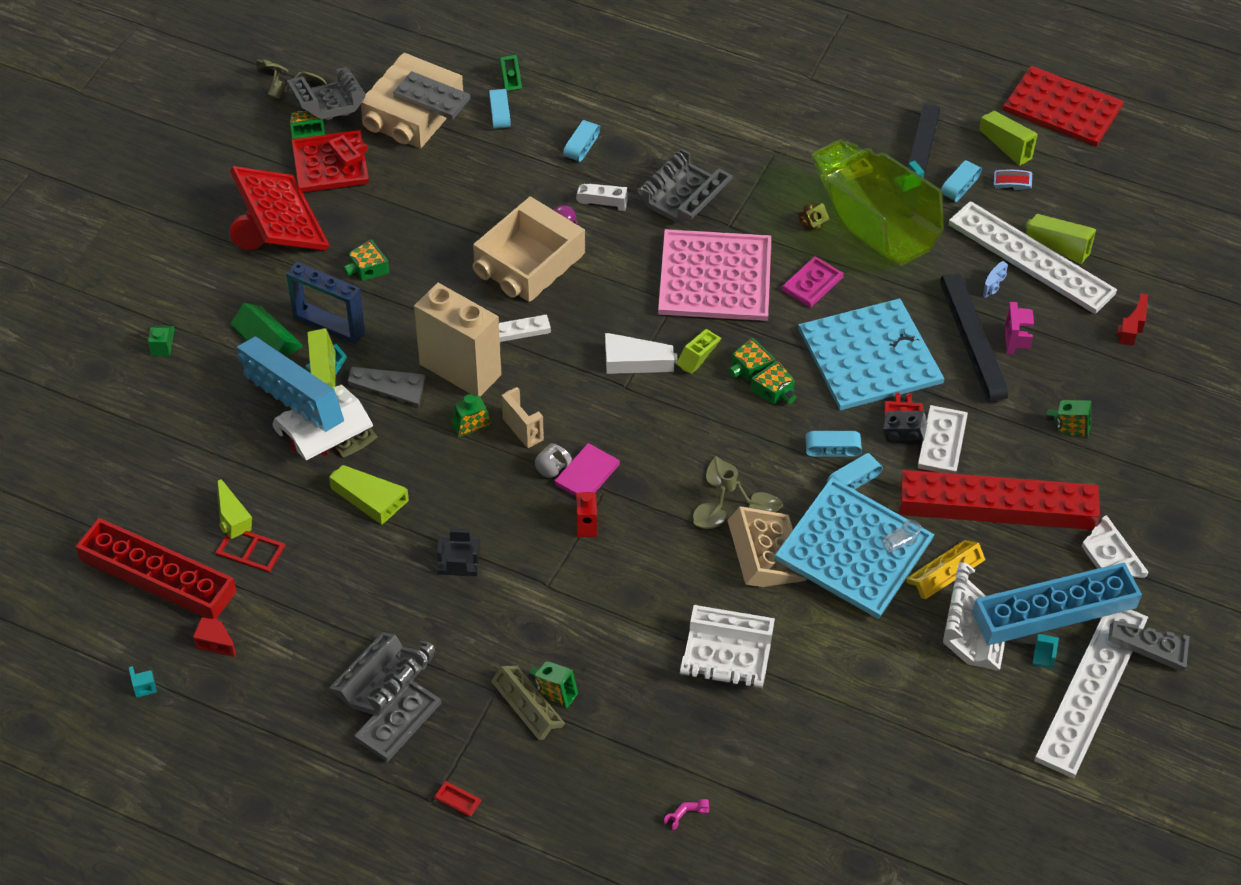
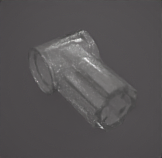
M907 520L904 526L884 536L882 543L886 551L893 553L906 545H914L920 534L921 525L915 520Z

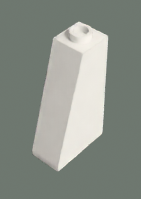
M605 333L607 374L674 372V364L677 363V353L673 352V345Z

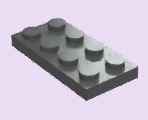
M412 71L393 91L395 98L451 120L456 117L470 100L469 93Z
M413 681L404 688L398 698L390 703L385 712L379 716H372L354 736L355 741L388 762L439 707L441 699Z

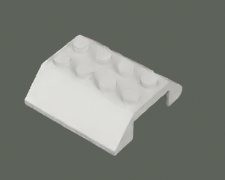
M344 386L335 387L344 422L327 432L316 428L313 423L306 421L303 416L296 414L293 409L282 413L274 419L273 427L280 436H283L282 431L286 432L294 440L297 452L305 460L373 426L360 401Z
M959 563L943 643L968 665L996 671L1000 670L1005 641L987 645L972 614L975 600L986 595L968 580L969 574L974 573L975 570L967 563Z
M694 605L680 674L689 676L692 673L694 677H697L698 674H704L706 679L713 677L712 680L729 683L733 680L735 684H738L739 681H745L747 686L754 684V687L763 688L775 618Z

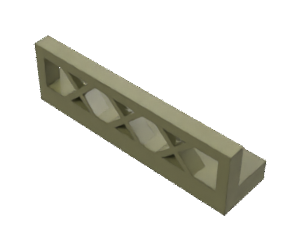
M501 666L491 682L538 740L545 739L551 729L562 728L565 725V722L518 666Z

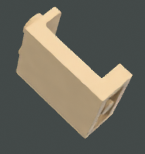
M518 387L502 394L503 420L523 444L530 448L543 441V416L538 411L531 416L526 414L520 406V390Z

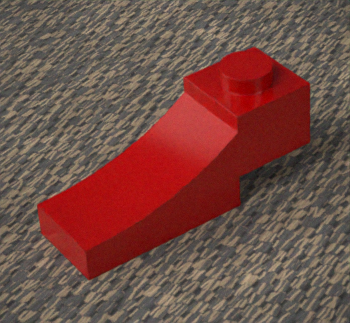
M1140 294L1134 312L1128 318H1123L1122 325H1118L1116 336H1119V344L1134 346L1137 333L1143 332L1146 322L1148 294Z

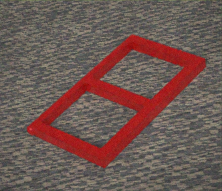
M246 531L242 535L253 538V541L243 558L222 552L230 540L228 535L225 536L215 552L216 555L271 572L285 544ZM258 541L279 547L268 566L247 560Z

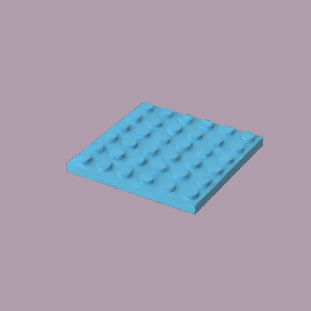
M901 299L799 324L798 330L839 410L893 397L895 392H900L901 395L944 383L942 373ZM900 334H903L904 337L907 336L910 338L915 336V341L913 342L909 340H901L898 342L895 348H893V346H889L890 343L894 344V342L901 337Z
M831 477L778 550L774 560L879 619L932 541L934 534Z

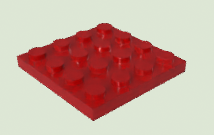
M360 130L292 139L299 190L310 192L369 184L364 153L361 155V161L346 167L329 147L328 142L342 135L348 140L356 137L361 138Z

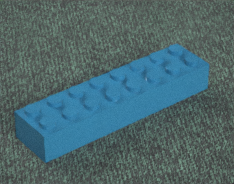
M256 336L237 346L239 352L237 356L244 367L243 374L248 380L253 381L256 386L263 388L266 393L273 395L276 400L279 399L286 407H290L296 414H300L306 421H310L316 428H320L324 432L344 422L336 392L329 385Z
M1123 562L977 598L972 614L987 645H992L1135 609L1139 604L1142 593L1126 563Z

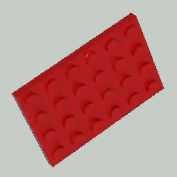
M1031 66L1005 103L1003 111L1097 147L1123 107L1124 101Z
M232 166L230 173L265 243L315 250L328 249L330 245L302 191L299 190V185L293 175Z

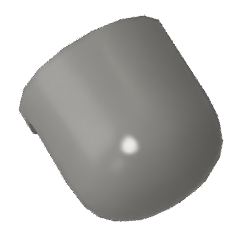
M551 443L538 454L535 459V467L542 476L553 478L558 475L561 469L566 468L572 462V458L564 448ZM560 452L566 464L558 461L553 456V453Z

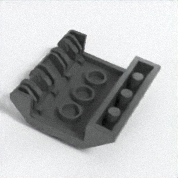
M349 68L336 69L338 82L310 88L304 77L287 80V83L300 106L321 120H330L339 115L347 116L357 110L366 96Z
M679 149L671 157V161H667L650 177L651 182L646 181L638 189V193L648 208L675 223H680L693 219L733 179V176L719 168L711 175L691 164L690 153Z
M382 632L329 689L352 709L379 716L385 712L394 699L399 697L404 688L413 682L419 672L426 668L427 664L433 659L435 648L426 641L419 642L421 644L420 650L403 647L395 634Z

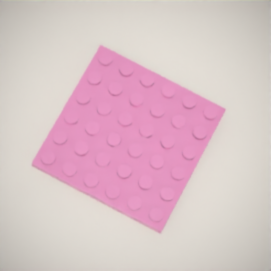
M665 229L658 314L768 321L771 236Z

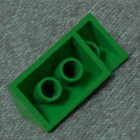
M243 303L231 322V326L245 341L256 336L285 357L303 347L262 306Z

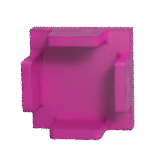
M1010 302L1005 321L1007 354H1014L1016 348L1030 349L1033 340L1032 334H1028L1027 331H1020L1019 326H1033V310L1018 308L1017 302Z

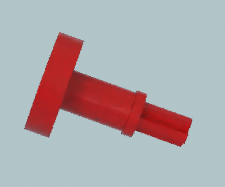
M249 210L246 211L245 215L234 219L230 228V238L236 246L246 250H253L259 248L264 243Z

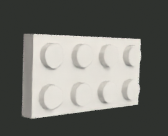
M930 405L925 439L922 443L918 463L919 469L956 474L968 412Z

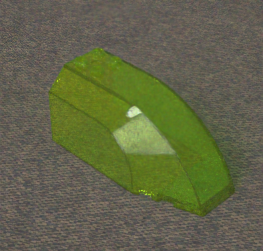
M841 139L812 152L815 167L834 209L843 225L853 235L887 259L900 265H904L932 249L944 229L941 189L886 153L880 152L876 154L870 148L861 149L858 148L857 144Z

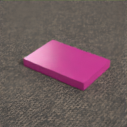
M814 256L782 286V291L811 308L843 278L844 273Z
M588 443L555 480V485L574 496L578 492H596L620 465V460Z

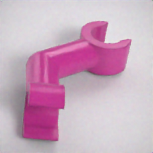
M701 799L697 802H683L673 814L665 816V825L668 821L673 820L675 822L672 825V830H675L679 825L678 820L686 811H698L702 814L709 813V800Z

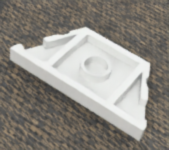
M1107 515L1104 516L1101 523L1093 529L1091 535L1082 544L1086 554L1097 569L1125 562L1132 577H1147V569Z

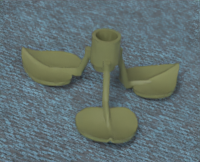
M257 59L256 69L274 70L273 82L267 95L280 100L283 92L287 93L289 85L284 87L285 83L278 80L279 73H288L289 71L277 63H272L265 59ZM305 71L299 72L293 78L303 76L322 85L327 84L320 76Z
M715 456L707 469L706 480L711 486H721L719 503L717 507L712 503L699 505L694 511L693 523L695 526L703 529H712L723 524L727 517L726 512L720 509L722 507L724 491L732 492L736 487H738L745 501L750 504L748 508L776 512L783 506V502L779 498L764 492L754 493L750 500L741 487L740 481H737L738 470L736 467Z

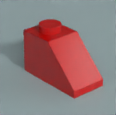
M202 617L193 636L195 647L235 657L234 643L222 622L215 618L208 619Z

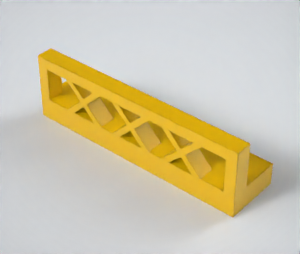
M964 540L908 576L906 582L907 584L917 586L921 598L927 599L955 580L959 563H967L974 568L985 561V557L978 542Z

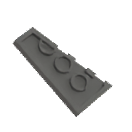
M351 367L348 386L370 393L374 391L382 397L387 398L389 396L397 399L398 402H408L413 407L419 408L426 377L424 374Z
M1115 620L1110 624L1108 641L1181 672L1186 669L1190 636L1182 635V637H1179L1167 631L1160 633L1156 632V629L1153 628L1141 629L1138 625Z

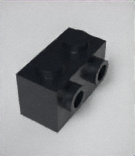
M887 411L883 431L887 441H924L928 423L924 411Z

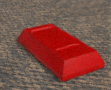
M447 781L443 783L434 796V799L469 817L472 816L482 799Z

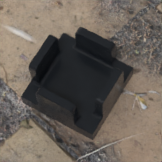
M450 529V538L439 537L437 575L477 576L480 539H471L470 530Z

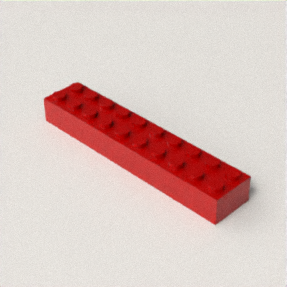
M902 470L899 515L1093 530L1097 527L1100 518L1098 485Z

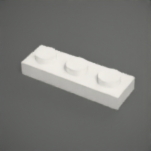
M547 315L499 323L500 342L551 333Z

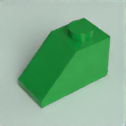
M517 55L498 58L500 74L506 91L522 89Z
M154 326L150 328L148 345L151 356L170 357L175 326Z

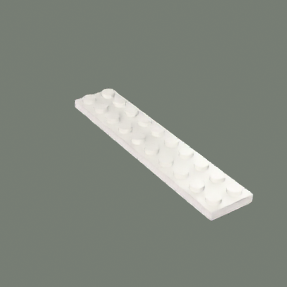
M971 201L949 220V226L1094 314L1116 294V288Z
M1128 610L1102 617L1034 760L1035 762L1073 779L1075 778L1133 652L1130 649L1108 641L1110 624L1115 620L1138 625L1139 628L1143 629L1148 619L1147 616L1133 610Z

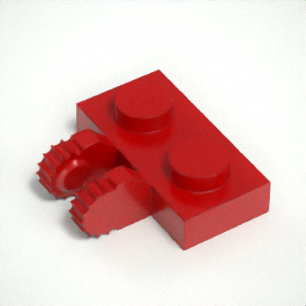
M342 135L328 141L329 147L346 167L361 161V155L368 150V146L363 143L360 137L348 140Z
M895 392V402L885 401L884 420L887 411H923V403H912V393H907L906 402H900V392Z

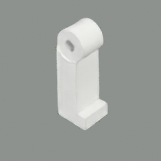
M582 184L578 188L576 199L581 204L594 203L617 206L618 210L625 211L628 201L627 187Z

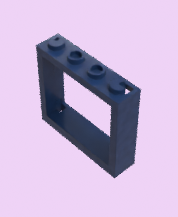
M296 262L286 273L293 318L318 329L326 328L328 333L356 344L365 333L360 288ZM303 285L346 302L348 320L306 303Z

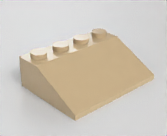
M739 506L728 519V524L745 584L767 587L806 581V577L774 560L776 553L793 531L789 515Z

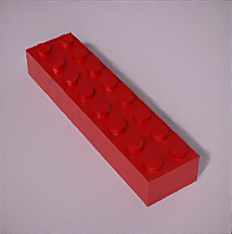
M101 518L96 520L76 545L80 561L208 619H217L237 592L233 577Z

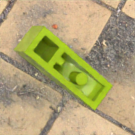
M705 329L684 347L676 364L683 371L692 374L701 366L720 342L721 338Z
M222 479L218 480L219 525L222 532L232 539L246 531H251L252 516Z

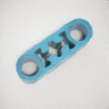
M506 89L489 90L493 129L511 128Z
M583 120L567 142L563 156L581 162L600 133V125Z
M965 160L943 184L940 194L957 202L979 178L982 168Z
M811 431L805 435L806 453L812 457H855L862 452L861 436L856 431Z
M867 453L832 473L828 477L827 483L832 477L855 490L877 477L883 467L870 453Z

